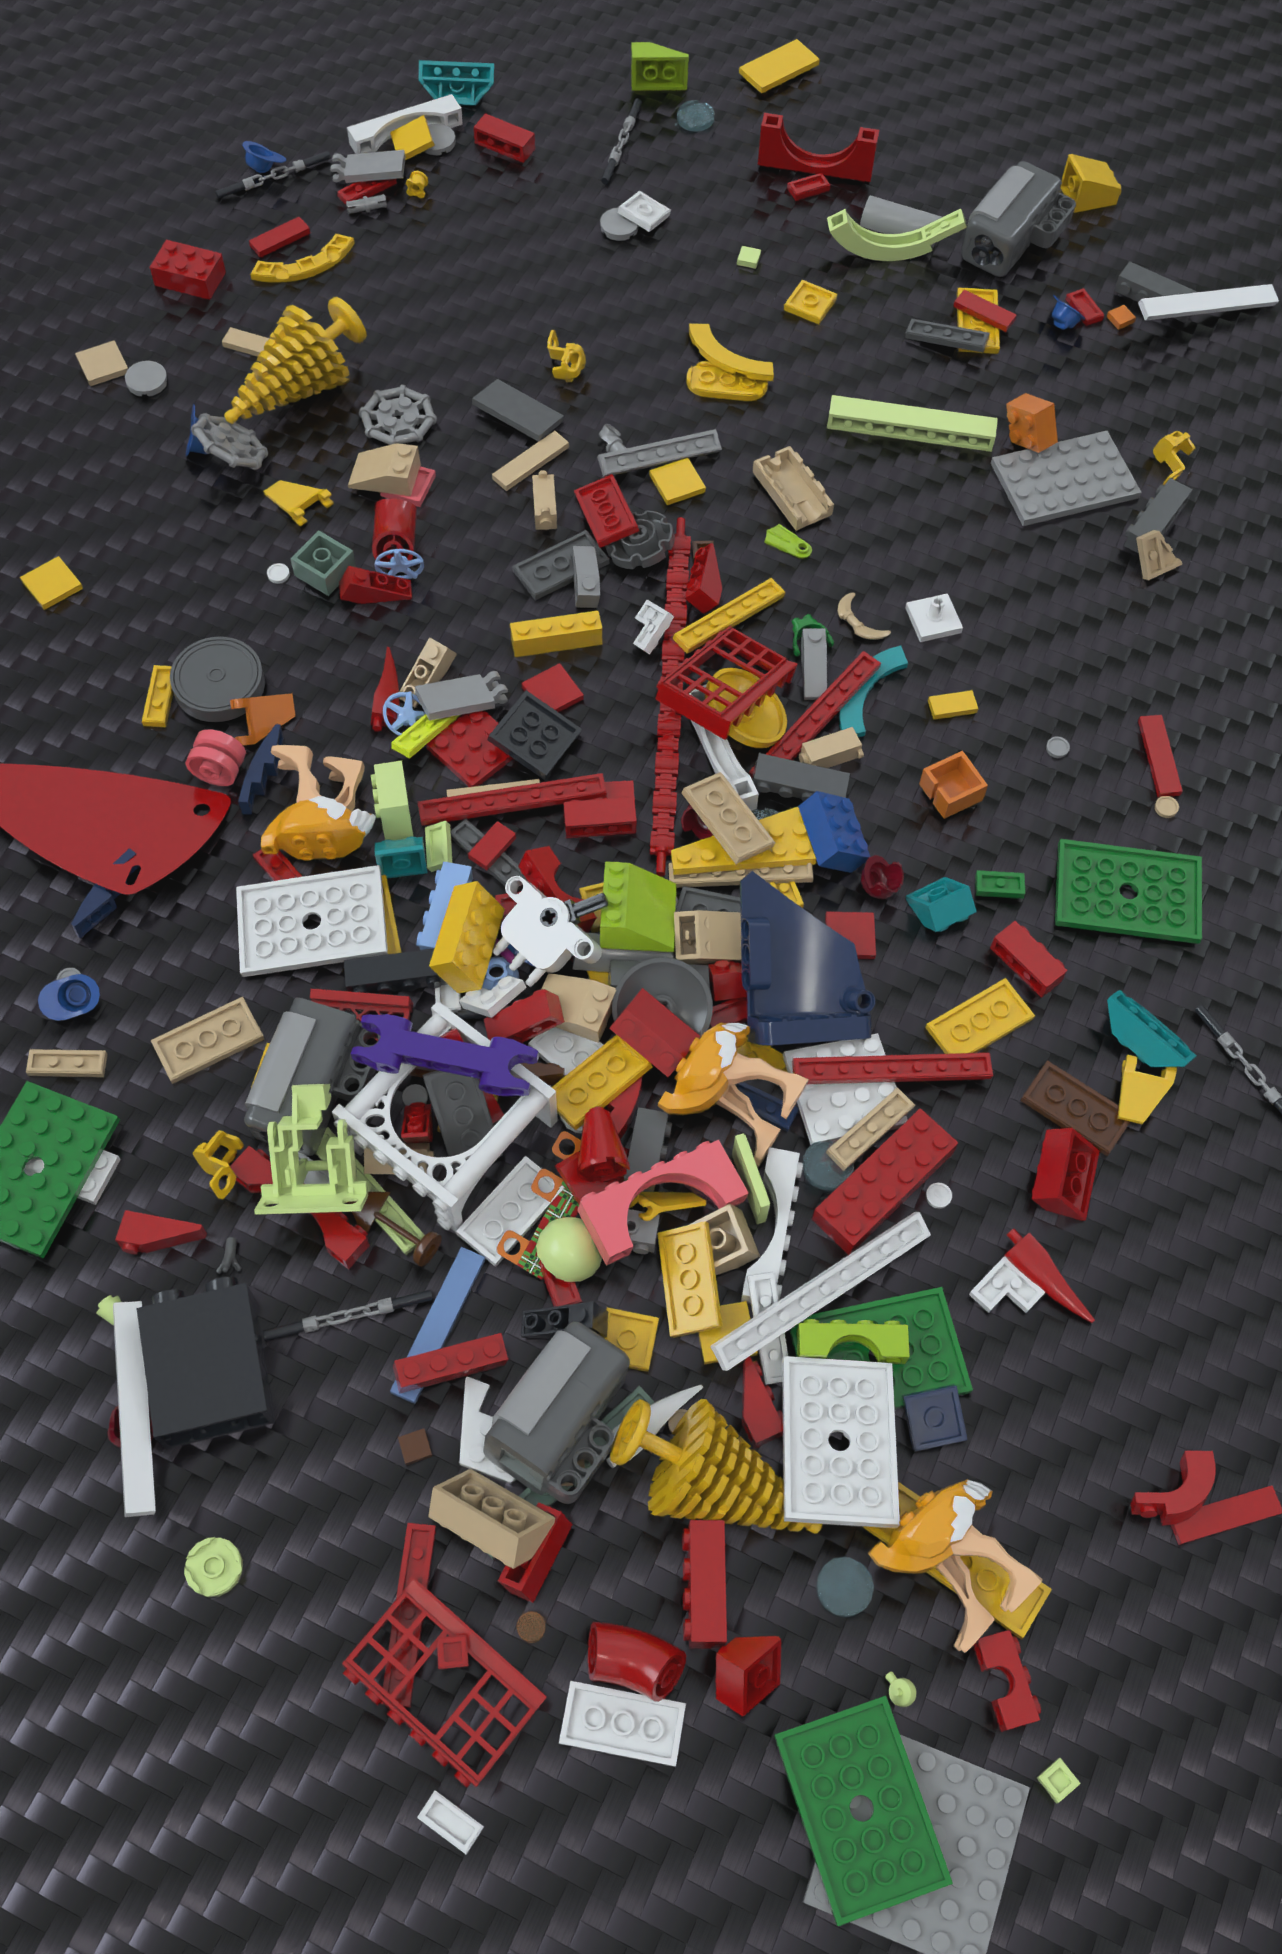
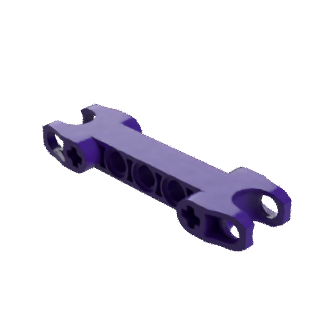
M389 1014L362 1016V1028L379 1034L381 1037L374 1046L353 1047L351 1056L356 1062L367 1065L376 1071L392 1074L399 1073L401 1063L480 1079L478 1088L489 1094L529 1096L530 1083L512 1076L510 1071L515 1065L520 1063L534 1064L538 1062L539 1052L530 1046H526L513 1039L493 1037L490 1046L486 1047L411 1032L413 1023L403 1017Z

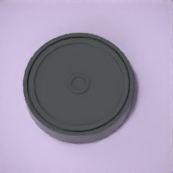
M210 637L189 645L177 656L170 671L171 687L179 706L190 716L207 722H223L242 716L246 713L245 708L231 709L230 700L261 697L265 686L262 665L256 652L246 643L230 637Z

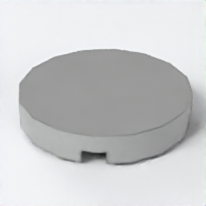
M444 124L428 125L435 146L423 152L429 155H442L441 152H450L456 143L454 131Z
M618 208L607 210L602 214L600 227L602 233L606 234V237L621 241L630 239L631 235L637 234L639 226L617 213Z
M141 361L133 364L125 374L127 388L137 396H142V394H147V396L156 395L167 385L166 370L161 364L154 361Z

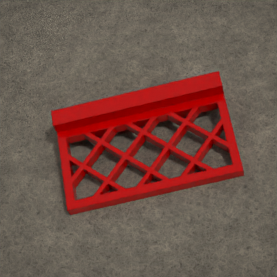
M311 989L310 992L311 1001L341 1011L352 1010L356 1015V1019L360 1021L363 1015H367L370 1012H376L378 1015H382L381 1013L389 1015L401 1014L404 1015L403 1018L409 1020L413 1009V1002L409 996Z

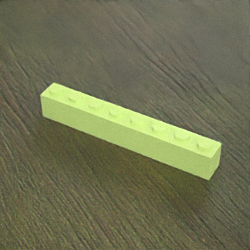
M832 395L827 429L992 452L996 438L998 418Z

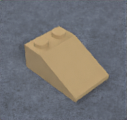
M396 443L359 453L348 488L411 496L421 465L418 446Z
M548 973L542 989L558 995L565 1021L556 1026V1028L599 1043L612 1014V1002L616 988L595 980Z
M728 1204L691 1223L695 1224L704 1221L709 1223L716 1275L739 1268L760 1257L742 1210L732 1204Z

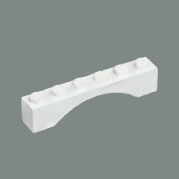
M451 94L347 127L349 144L355 154L376 152L383 143L392 138L391 131L423 115L428 125L444 124L450 128L463 125L461 107Z
M697 689L689 693L700 701L705 700V694ZM691 720L715 774L721 772L751 811L757 809L759 794L750 775L745 772L736 759L728 740L722 739Z
M769 1147L763 1181L770 1192L774 1204L776 1217L775 1232L764 1254L747 1269L741 1302L747 1301V1304H751L747 1276L774 1272L778 1298L780 1300L782 1285L777 1283L779 1275L784 1276L786 1260H782L783 1250L788 1251L791 1235H786L787 1226H792L795 1211L790 1210L791 1201L796 1202L799 1187L794 1186L795 1178L801 1177L803 1163L798 1162L800 1153Z

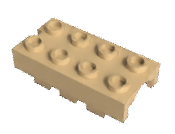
M791 446L776 451L775 458L770 459V456L767 455L754 461V475L795 530L833 514L834 503L825 493V488L819 481H816L812 471L803 464V459L797 452H794Z

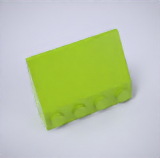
M605 862L603 893L608 899V906L601 909L600 947L602 949L674 952L676 883L631 863Z

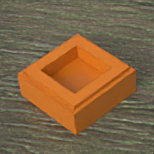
M1125 305L1108 311L1107 318L1118 330L1133 324L1136 319Z

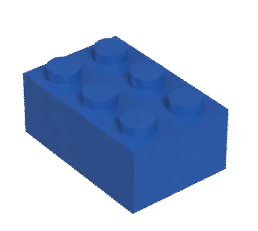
M816 791L798 806L820 867L852 873L870 857L868 845L864 840L860 823L856 818L853 804L849 798Z

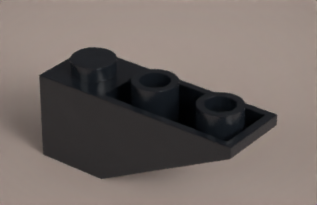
M595 1302L526 1310L522 1313L521 1337L551 1339L557 1331H563L570 1322L576 1321L606 1338L608 1311Z

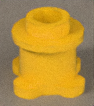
M413 171L410 174V178L406 181L408 187L406 193L409 196L424 198V188L428 185V177L421 171Z

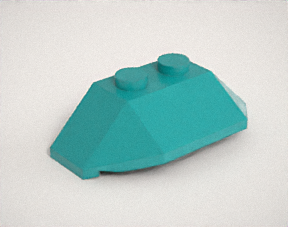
M419 60V82L434 100L452 94L459 105L476 106L494 85V63Z
M1121 990L1107 999L1112 1034L1117 1037L1120 1044L1132 1050L1141 1062L1148 1064L1150 1067H1185L1197 1056L1193 1051H1190L1189 1047L1175 1033L1142 1005L1127 997Z

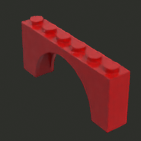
M764 113L760 132L758 165L804 173H823L824 176L871 182L879 130L860 127L856 139L846 149L833 154H815L800 148L790 139L784 127L783 115Z

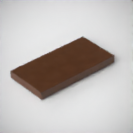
M1048 1060L1020 1100L1060 1127L1074 1128L1105 1156L1110 1154L1130 1121L1117 1119L1119 1105Z

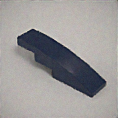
M275 724L251 761L238 801L242 814H252L255 795H265L268 776H277L280 758L272 755L271 748L275 745H283L284 736L280 724Z
M129 848L113 864H124L133 858L136 853ZM138 865L133 866V867L131 868V871H130L129 875H130L131 873H133V872H134L137 868H139L140 866H138ZM94 884L71 923L76 935L81 938L117 908L114 899L121 893Z

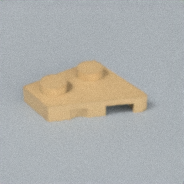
M1152 530L1136 538L1143 579L1150 580L1182 565V561L1174 556L1172 553L1173 549L1165 542V538L1160 531Z

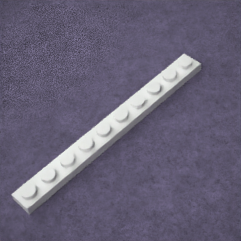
M914 1212L712 1344L710 1347L722 1370L728 1371L929 1237L931 1234L920 1212Z

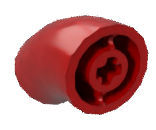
M388 498L376 503L372 552L375 560L380 554L388 550L406 549L414 552L417 508L411 502ZM394 553L382 557L380 561L390 562L391 558L394 557ZM401 553V556H405L408 561L412 560L413 555Z
M593 1622L591 1624L588 1640V1674L591 1681L624 1686L648 1697L654 1702L661 1701L673 1690L686 1664V1654L682 1649L660 1637L639 1629L604 1622Z

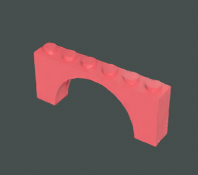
M719 1140L712 1143L709 1141L703 1142L696 1147V1150L690 1153L683 1151L677 1154L672 1161L667 1163L664 1161L658 1162L651 1167V1170L645 1173L638 1171L630 1175L627 1181L620 1184L618 1181L606 1186L604 1191L597 1194L591 1192L581 1198L582 1201H580L577 1211L606 1266L630 1255L633 1243L627 1226L628 1209L634 1198L651 1186L669 1182L689 1185L707 1195L719 1209L728 1204L737 1206L745 1201L749 1192Z

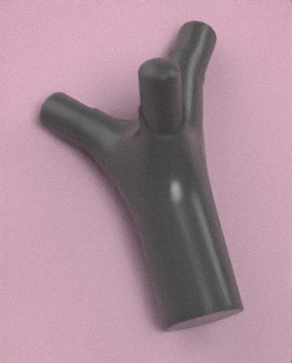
M228 1237L226 1240L224 1258L216 1270L218 1274L222 1271L227 1272L231 1264L237 1271L242 1269L236 1259L237 1239L234 1237Z

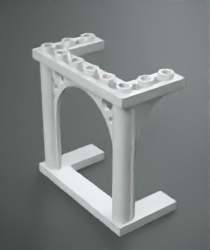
M439 1001L431 1007L432 1017L416 1032L440 1037L456 1028L466 1043L489 1047L491 1042ZM401 1063L399 1073L396 1074L379 1071L345 1108L340 1104L337 1105L332 1111L335 1120L334 1125L337 1127L338 1120L345 1119L348 1136L353 1135L354 1151L361 1156L364 1153V1149L368 1147L374 1152L373 1156L378 1162L383 1165L389 1164L394 1168L392 1171L402 1181L407 1179L414 1184L412 1187L422 1197L429 1196L435 1206L437 1222L444 1229L449 1230L451 1228L456 1232L463 1224L461 1212L464 1204L478 1181L536 1116L550 1128L558 1121L556 1091L521 1064L515 1065L511 1069L510 1074L530 1083L529 1096H521L477 1145L459 1155L430 1157L417 1153L407 1147L395 1133L390 1117L391 1102L398 1086L416 1067L413 1065ZM380 1102H383L385 1105L382 1110L378 1109ZM373 1116H380L385 1119L383 1125L375 1128L367 1126L366 1121ZM387 1132L390 1135V1137L384 1140L385 1138L383 1135L377 1134ZM405 1149L407 1152L402 1155L400 1150ZM424 1162L428 1165L427 1174L422 1166L418 1167L420 1163ZM453 1163L461 1164L459 1167L455 1168L457 1172L453 1175V1168L451 1165ZM437 1165H443L447 1170L446 1178L440 1182L436 1181L433 1177V1170Z

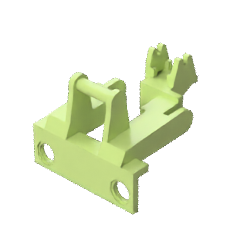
M330 1084L292 1085V1116H283L278 1125L275 1121L269 1122L267 1133L273 1184H262V1198L254 1209L255 1214L350 1212L362 1210L368 1198L367 1181H357L353 1135L348 1136L345 1119L338 1120V1137H330L326 1144L327 1160L308 1161L307 1158H301L299 1161L298 1151L303 1145L302 1130H314L320 1126L323 1120L322 1110L328 1108L331 1100V1093H329ZM308 1171L329 1172L330 1183L303 1184ZM352 1201L356 1202V1203H353V1204H344V1203L352 1202ZM277 1204L275 1206L266 1207V1205Z

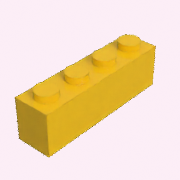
M599 611L510 623L511 641L515 657L602 645V624Z

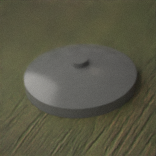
M669 957L650 958L633 966L619 981L612 1002L614 1021L637 993L644 988L698 1033L700 1038L708 1030L713 1011L711 993L703 977L689 964Z

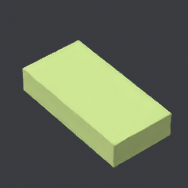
M447 821L425 827L427 869L434 872L442 868L443 861L452 863L450 824Z

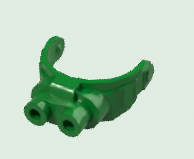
M811 614L805 615L803 619L794 618L792 620L795 656H800L797 640L802 637L803 629H825L828 645L830 647L834 645L832 636H830L827 628L818 623L816 619H813Z

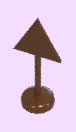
M368 1192V1198L362 1210L352 1211L357 1224L368 1233L377 1218L417 1245L413 1253V1261L421 1267L426 1265L437 1252L442 1236L437 1232L431 1231L421 1240L379 1213L391 1192Z

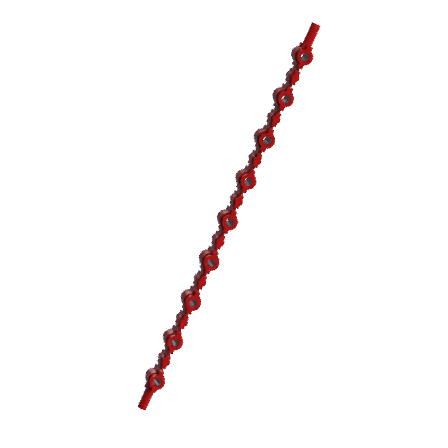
M682 517L677 519L674 545L671 550H668V555L670 556L669 569H667V601L665 610L672 614L674 618L664 633V639L667 640H663L661 678L668 676L673 668H678L683 663L685 651L673 640L674 634L686 627L687 618L685 595L687 591L686 586L689 582L688 562L691 536L685 535V519ZM683 681L678 683L676 687L683 690ZM660 702V713L664 714H658L657 736L662 737H658L657 751L662 752H656L655 775H660L656 776L655 790L660 791H654L652 814L658 816L653 815V830L657 831H651L650 854L657 856L656 875L662 877L665 876L666 857L671 855V850L674 849L675 832L669 831H674V817L670 815L676 816L677 792L671 791H676L677 777L672 776H678L679 753L673 752H678L679 738L674 737H680L681 715H676L680 713Z

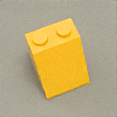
M1074 154L1068 155L1061 180V189L1064 195L1074 199L1076 202L1074 213L1117 205L1118 198L1121 195V185L1117 182L1108 164Z

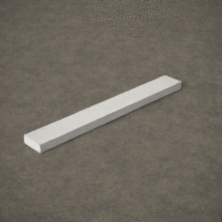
M1269 284L1144 298L1138 302L1144 320L1147 321L1275 306L1279 300L1273 285Z
M142 1301L116 1302L113 1304L125 1517L154 1515L156 1511L148 1391L136 1309L142 1307Z

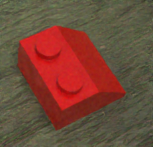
M778 1636L735 1637L726 1646H722L716 1653V1699L741 1716H744L780 1685L781 1638Z

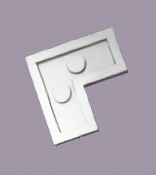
M646 600L635 617L645 626L633 644L650 654L657 646L665 630L669 628L674 616L651 601Z
M507 976L499 980L492 990L482 988L481 990L466 992V995L459 1002L463 1009L492 1018L527 987L523 980Z
M1004 1256L974 1287L969 1295L988 1313L1005 1295L1027 1313L1044 1295L1045 1291L1027 1278Z

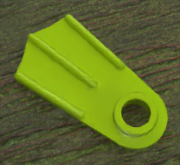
M778 524L774 528L767 530L765 544L798 558H807L811 555L812 547L810 544L782 525Z

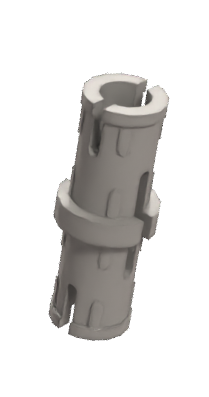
M382 194L369 198L363 196V199L346 201V206L351 207L347 208L348 214L362 211L368 213L373 209L386 208L385 195Z

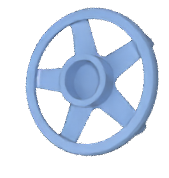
M393 549L380 554L375 560L374 567L378 573L387 574L379 568L385 567L391 568L387 575L396 576L397 573L403 572L407 575L396 577L416 579L424 569V560L419 554L411 550ZM394 553V557L391 558L390 562L380 561L382 557ZM401 553L414 555L417 559L408 561L405 556H401ZM420 564V567L415 572L409 568Z
M410 691L391 695L383 706L384 721L388 728L398 736L402 733L396 731L403 725L412 726L417 719L426 714L424 711L413 710V700L419 704L420 702L417 696ZM398 697H406L404 707H400L391 701ZM387 708L397 713V720L392 725L387 718Z

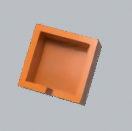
M1025 393L1006 404L1007 418L1011 423L1009 424V437L1012 443L1040 453L1058 442L1054 403Z
M963 751L924 768L919 785L929 799L934 798L933 804L944 819L983 801L988 784Z

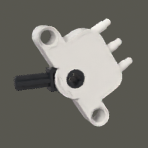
M513 876L508 879L505 886L506 892L517 905L502 922L501 932L503 937L496 944L493 953L499 956L511 944L519 951L509 965L512 971L520 967L526 959L536 968L526 980V984L529 987H532L545 972L554 973L559 971L573 955L589 964L596 963L602 955L600 945L577 924L581 923L580 917L608 906V899L604 893L577 903L571 899L563 902L554 897H546L532 883L520 876ZM523 885V890L517 894L518 887ZM590 945L591 950L589 954L584 956V949Z

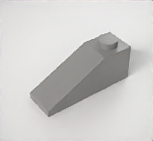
M573 546L575 607L597 608L600 599V580L595 547Z
M803 629L800 648L804 700H817L827 690L825 629Z

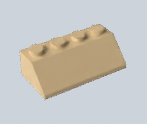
M472 1469L434 1486L432 1490L429 1518L513 1569L534 1556L555 1523V1517Z

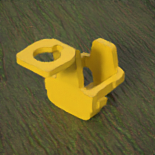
M551 330L547 342L548 351L552 359L561 360V366L553 368V376L557 379L566 380V382H572L574 378L579 376L586 364L583 348L575 343H567L566 348L558 347L559 341L556 331Z
M1175 431L1170 435H1166L1160 439L1153 449L1155 458L1160 463L1166 461L1173 471L1164 481L1163 485L1170 478L1176 480L1185 470L1184 464L1176 453L1182 450L1185 454L1190 455L1195 450V446L1189 439L1190 435L1187 432L1183 434L1180 431Z
M220 1130L208 1143L205 1142L198 1145L193 1151V1155L202 1169L213 1176L209 1186L219 1199H224L232 1190L236 1181V1174L229 1164L236 1157L237 1150H241L244 1144L239 1137ZM220 1145L227 1147L229 1150L222 1160L212 1157ZM223 1175H227V1184L221 1190L219 1188V1180Z

